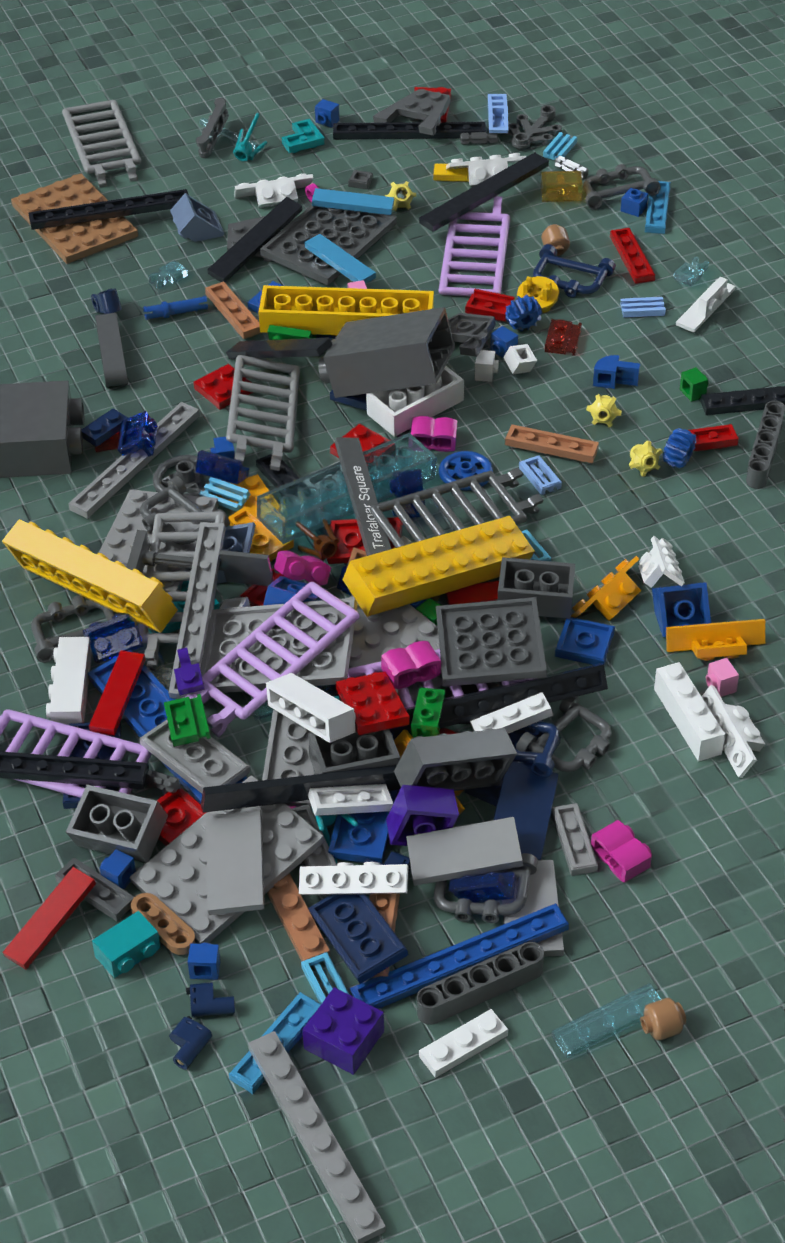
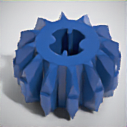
M526 294L523 298L518 296L517 300H511V305L506 306L505 315L513 329L523 331L524 328H527L529 330L530 326H537L536 321L541 320L542 308L534 297H529Z
M675 429L668 441H666L662 454L663 461L672 467L681 468L686 466L695 449L696 435L686 429Z

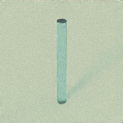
M201 118L200 125L206 127L208 119ZM224 127L221 135L237 142L239 134ZM248 140L252 144V150L259 146V144Z

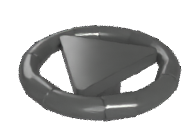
M195 455L177 456L159 465L153 475V485L156 492H160L168 487L170 479L178 476L185 483L186 492H188L184 495L200 496L199 493L205 491V488H201L198 465L203 466L210 472L211 477L217 479L220 478L219 471L206 458ZM176 466L175 473L161 480L168 469Z

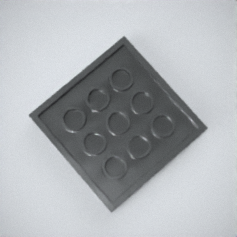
M536 597L436 606L443 687L547 677Z

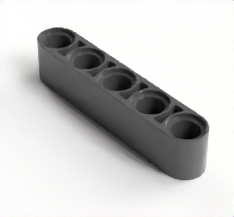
M117 314L95 315L106 387L128 385Z
M769 401L765 405L748 463L746 483L751 488L760 489L767 484L784 422L785 405L782 402Z
M535 942L524 943L422 988L417 994L418 1019L425 1024H436L537 979L543 973V947Z

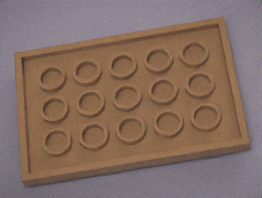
M82 174L73 175L70 178L56 181L51 185L37 188L32 192L21 194L11 199L12 206L29 224V212L108 201ZM124 216L35 229L66 264L138 237V230Z

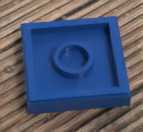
M572 617L570 619L566 618L555 649V657L592 665L604 664L615 633V626Z

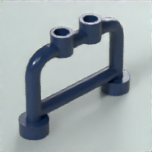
M546 244L539 252L541 259L533 271V277H546L541 275L547 263L597 275L595 281L590 286L580 285L576 280L562 281L556 275L547 277L553 280L558 288L564 289L568 297L572 298L577 293L592 294L597 292L605 278L613 274L616 264L609 258L602 259L598 266L556 257L557 249L550 244Z
M540 720L516 731L529 732L533 736L538 735L539 732L548 733L549 737L543 753L516 751L517 755L513 761L533 763L531 766L533 773L540 777H549L555 766L552 756L559 741L560 733L555 725Z

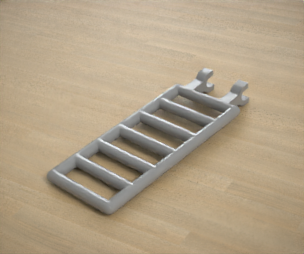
M116 100L74 106L62 110L84 171L87 174L95 173L99 187L107 186L105 179L106 170L122 167L126 168L130 182L138 181L135 165L141 163V158ZM112 108V110L102 111L74 117L71 116L73 114ZM116 117L114 120L75 126V124ZM120 127V129L79 136L80 133ZM120 136H123V137H124V138H122V139H117V140H111V141L100 142V143H95V144H89V145H84V146L82 145V143H87V142H92V141H98V140L109 139V138L120 137ZM128 146V148L86 155V153ZM132 156V158L90 165L92 162Z
M243 355L236 357L226 434L227 441L237 443L234 463L243 464L246 445L272 450L270 469L279 471L283 452L291 453L293 451L300 378L299 366ZM244 364L291 373V377L244 369ZM242 377L288 385L290 390L242 381ZM241 390L288 398L289 403L243 395ZM239 403L286 411L288 414L284 416L241 408ZM238 416L284 424L286 429L238 421L237 419ZM236 429L285 438V443L236 434Z
M220 511L157 513L154 518L150 551H156L157 554L194 557L195 551L159 552L161 542L197 541L199 532H162L163 522L215 521V523H224L225 514ZM157 564L155 566L148 565L146 573L147 578L155 577L161 582L189 581L191 571L157 572ZM216 580V586H215V591H214V597H213V603H212V608H211V614H212V610H214L217 580ZM167 592L172 596V602L186 601L187 592ZM176 612L169 622H182L183 612ZM139 623L137 640L139 643H147L144 653L147 668L158 669L160 643H178L180 633L148 634L149 627Z

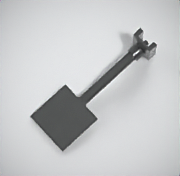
M137 530L126 566L128 569H137L143 573L145 565L155 566V564L192 568L194 557L157 554L156 551H149L151 544L147 531ZM220 550L221 561L218 570L224 572L226 582L268 586L274 581L269 555Z

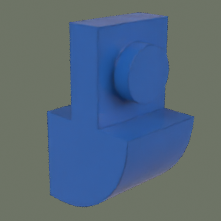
M619 355L603 357L595 364L593 386L615 389L616 383L638 386L640 363L619 361Z

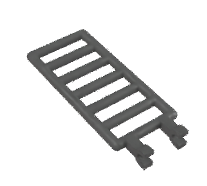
M518 467L500 476H496L492 471H487L375 504L370 507V512L397 548L404 546L405 543L382 512L393 510L414 540L418 542L425 540V537L402 506L413 504L435 536H440L446 533L422 500L432 498L456 531L465 527L441 496L442 494L451 492L475 525L485 522L460 490L462 488L470 486L494 520L503 518L502 513L479 484L489 481L515 515L511 518L516 525L527 521L526 513H538L540 509L537 505L543 503L544 500L538 493L525 501L516 503L505 487L514 488L519 485L517 478L522 477L523 473Z

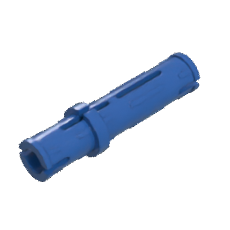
M206 296L171 303L164 301L159 305L144 306L143 311L145 313L152 312L144 314L146 320L163 316L164 318H169L170 315L207 310L208 304H199L207 302Z

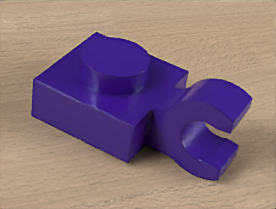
M187 647L178 649L181 668L174 669L179 695L205 690L199 663L192 665Z

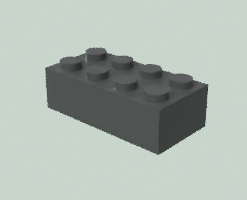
M488 728L482 731H464L456 734H439L430 737L418 736L412 738L408 743L394 773L401 787L402 785L459 791L498 786L517 752L505 728Z

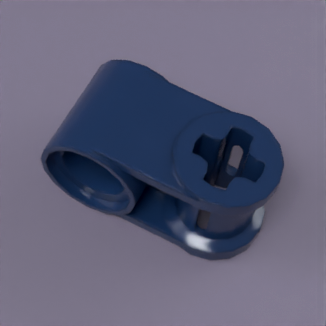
M110 288L91 295V301L97 313L109 314L122 310L116 288Z

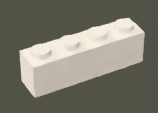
M59 637L58 647L54 648V662H56V666L51 667L53 684H49V699L51 703L46 704V717L51 719V721L69 725V723H84L89 685L87 673L90 672L92 660L89 637Z
M680 662L657 668L654 690L698 762L722 755L725 733Z
M289 673L266 682L268 706L327 742L331 743L355 733L356 715L354 709L302 678Z

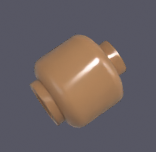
M553 224L543 231L541 235L543 246L546 244L554 246L557 249V256L564 254L569 249L570 240L564 227Z
M665 998L647 1004L644 1008V1016L640 1018V1022L646 1034L650 1033L655 1040H663L682 1032L683 1025L686 1024V1015L679 1002L675 1003L671 998Z

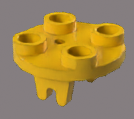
M527 276L526 280L518 287L517 298L518 296L523 298L526 294L529 297H534L538 304H540L542 313H546L557 302L559 290L557 284L547 277Z

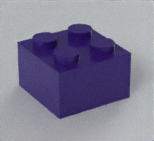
M402 785L386 818L390 844L408 846L406 836L453 828L459 816L454 790Z
M334 987L302 1029L304 1049L354 1075L384 1033V1012Z

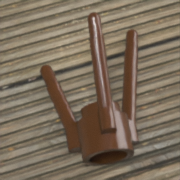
M323 519L322 522L328 536H316L300 522H296V526L314 541L315 549L299 545L297 547L298 550L319 557L322 561L335 555L339 540L334 536L326 519Z

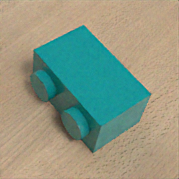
M139 911L92 940L96 959L113 978L130 971L134 965L145 958L153 956L161 948L158 931Z

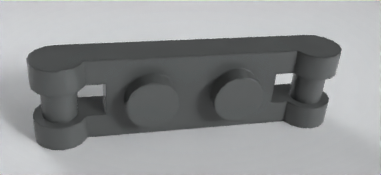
M217 98L214 101L215 109L212 115L209 116L206 127L202 130V136L196 138L201 158H208L211 155L229 117L228 110L225 109L226 101L224 98Z

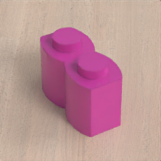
M428 416L412 418L410 448L420 451L431 449L441 452L455 451L457 420L448 417L434 419Z
M279 551L274 565L276 571L291 580H306L308 582H315L318 585L327 584L331 567L314 556H299L291 551Z
M419 641L410 644L406 648L391 649L381 655V669L383 672L386 671L395 689H402L413 685L417 681L423 682L441 674V660L428 641Z
M617 820L592 834L591 846L593 851L622 882L625 883L650 868L652 859L650 848L635 838L633 830L628 825H624L621 821Z

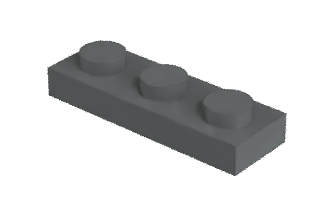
M76 858L69 861L55 874L56 882L60 883L72 867L93 878L96 885L84 900L115 921L121 919L131 909L133 895Z

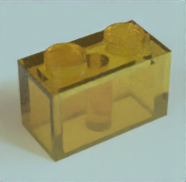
M581 171L541 172L540 189L542 202L582 201L583 183Z

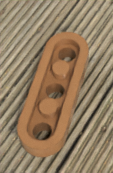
M141 893L133 898L131 902L132 914L139 911L158 931L159 941L177 955L189 953L190 943L196 944L195 934L182 919L151 893Z

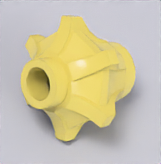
M407 181L404 184L392 182L389 194L385 195L386 197H394V211L397 208L411 209L410 203L413 197H416V193L411 191ZM402 194L404 199L398 198L397 195Z
M598 394L595 396V402L592 405H588L586 411H589L593 417L592 424L603 423L611 427L613 425L612 421L616 416H621L622 411L617 408L614 396H601Z
M646 441L643 445L637 444L633 446L630 451V468L638 469L641 476H646L647 472L655 468L659 470L658 461L659 456L663 453L662 449L652 447L651 441Z

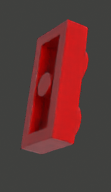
M732 424L688 430L696 435V444L693 451L738 445L739 438Z

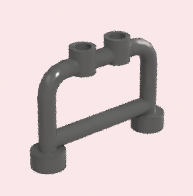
M624 164L617 165L615 171L607 172L603 168L599 169L595 176L587 178L583 183V189L587 195L585 202L592 210L601 207L603 198L624 194L630 188L644 189L649 196L657 195L661 189L658 180L651 178L649 172L644 167L633 166L627 168ZM633 174L641 175L644 180L594 192L591 187L592 184L596 183L605 185L612 179L626 180L629 175Z
M175 476L170 479L168 487L142 503L140 514L144 518L142 523L147 531L153 530L154 518L157 514L156 512L151 513L149 510L168 497L172 498L188 512H204L182 495L187 489L180 477ZM218 509L217 511H215V512H219V511H220V512H223V513L225 514V512L222 511L221 509ZM226 514L224 521L225 527L230 525L229 519ZM201 521L207 523H215V521ZM163 522L162 532H176L171 524L168 523L166 525ZM177 541L174 543L186 545L195 541Z
M81 595L75 596L71 600L72 605L62 607L59 602L49 604L48 611L38 614L31 623V630L37 643L34 652L38 661L43 663L54 659V647L58 646L59 637L90 638L107 633L112 642H121L127 638L128 630L123 622L117 620L113 610L92 600L86 601L85 597ZM95 608L102 609L108 621L107 623L49 639L45 638L41 625L47 621L61 622L65 619V616L73 614L83 616L89 610Z
M579 697L562 700L559 710L565 714L553 725L558 728L560 733L577 716H580L599 728L601 734L595 735L590 744L585 749L582 748L573 761L566 762L553 755L554 768L562 772H574L582 766L589 770L597 758L594 754L597 752L603 756L611 745L608 742L611 737L609 724L601 717L578 704ZM525 732L519 739L516 749L524 752L543 753L549 734L544 733L537 739V737L529 732Z
M523 853L521 854L523 866L472 875V877L518 879L516 898L513 903L500 904L495 900H487L485 903H473L465 898L459 899L457 902L447 901L445 899L447 880L436 882L434 901L441 910L455 913V918L461 922L470 921L472 914H483L482 919L485 922L496 923L499 921V915H513L525 906L530 875L536 873L538 859L532 854Z

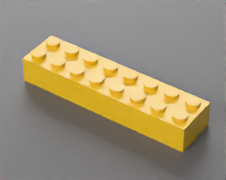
M263 285L258 311L260 332L268 333L269 325L309 330L312 335L337 336L346 322L434 309V291Z
M506 516L351 560L342 580L366 617L498 578L500 577L502 557L531 560L535 550L511 516Z
M19 519L2 540L3 544L22 568L159 633L163 631L178 611L172 602V596L164 591V585L155 577L149 579L137 569L130 570L119 561L112 562L102 553H92L86 546H77L66 537L59 538L51 530L46 529L44 531L31 521L26 523Z

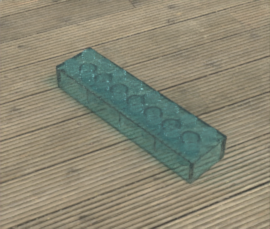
M411 433L363 452L378 503L435 479L437 457ZM340 462L257 496V519L283 544L306 535L296 526V522H300L312 532L324 527L323 519H326L331 524V520H340L354 514Z

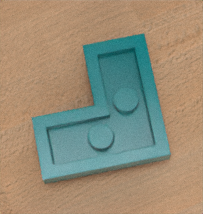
M310 119L292 123V130L295 134L282 137V145L288 153H297L301 150L316 148L325 144L323 135Z

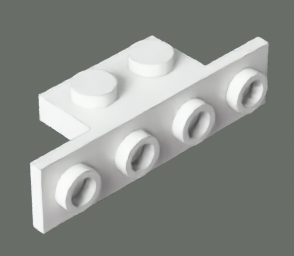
M520 153L509 154L507 158H501V155L489 156L490 159L482 160V157H472L470 161L463 162L462 158L452 159L451 163L446 165V170L468 168L469 185L474 186L508 168V164L517 163L526 156H520Z
M299 174L296 177L290 178L280 177L277 180L271 181L260 180L252 184L241 183L235 186L234 197L241 198L256 195L259 208L276 206L286 197L298 202L296 189L312 184L313 174Z
M719 277L676 321V326L695 332L727 299L736 286L727 283L728 279Z
M653 536L651 538L652 550L649 553L646 552L639 561L643 582L652 588L659 578L665 574L682 586L685 582L681 574L682 571L678 566L679 562L675 558L676 554L672 550V544L664 538L659 540Z
M710 685L701 697L725 733L724 753L737 776L743 778L757 761L752 750L760 752L765 743L760 736L759 730L751 721L748 711L742 706L725 704L715 686Z
M342 862L337 863V866L300 867V895L407 893L408 891L407 864L380 865L378 862H365L364 865L354 866L353 863Z

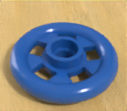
M472 451L452 453L444 458L439 465V476L445 484L456 481L453 478L454 476L463 479L487 471L493 472L491 462L482 454ZM454 465V470L448 469L449 466ZM476 465H482L484 469L478 470ZM485 481V482H482V483H479V484H480L481 487H483V486L486 485L489 481ZM468 486L460 490L468 491L472 489Z

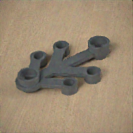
M552 105L542 106L540 117L532 126L528 121L527 115L519 114L517 116V124L511 123L508 125V134L514 136L512 146L518 150H524L534 143H542L548 146L553 141V136H557L559 132H562V126L558 124L542 127L546 122L553 121L556 108ZM519 126L523 127L525 133H520Z

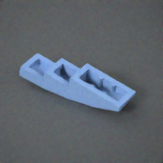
M488 94L489 133H508L507 94Z

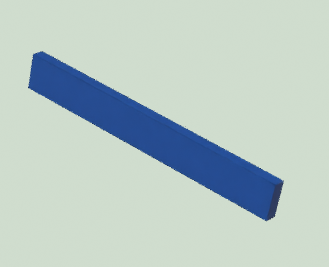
M555 903L390 971L388 976H379L350 988L351 995L379 1009L418 993L428 985L527 942L538 943L569 930V923Z

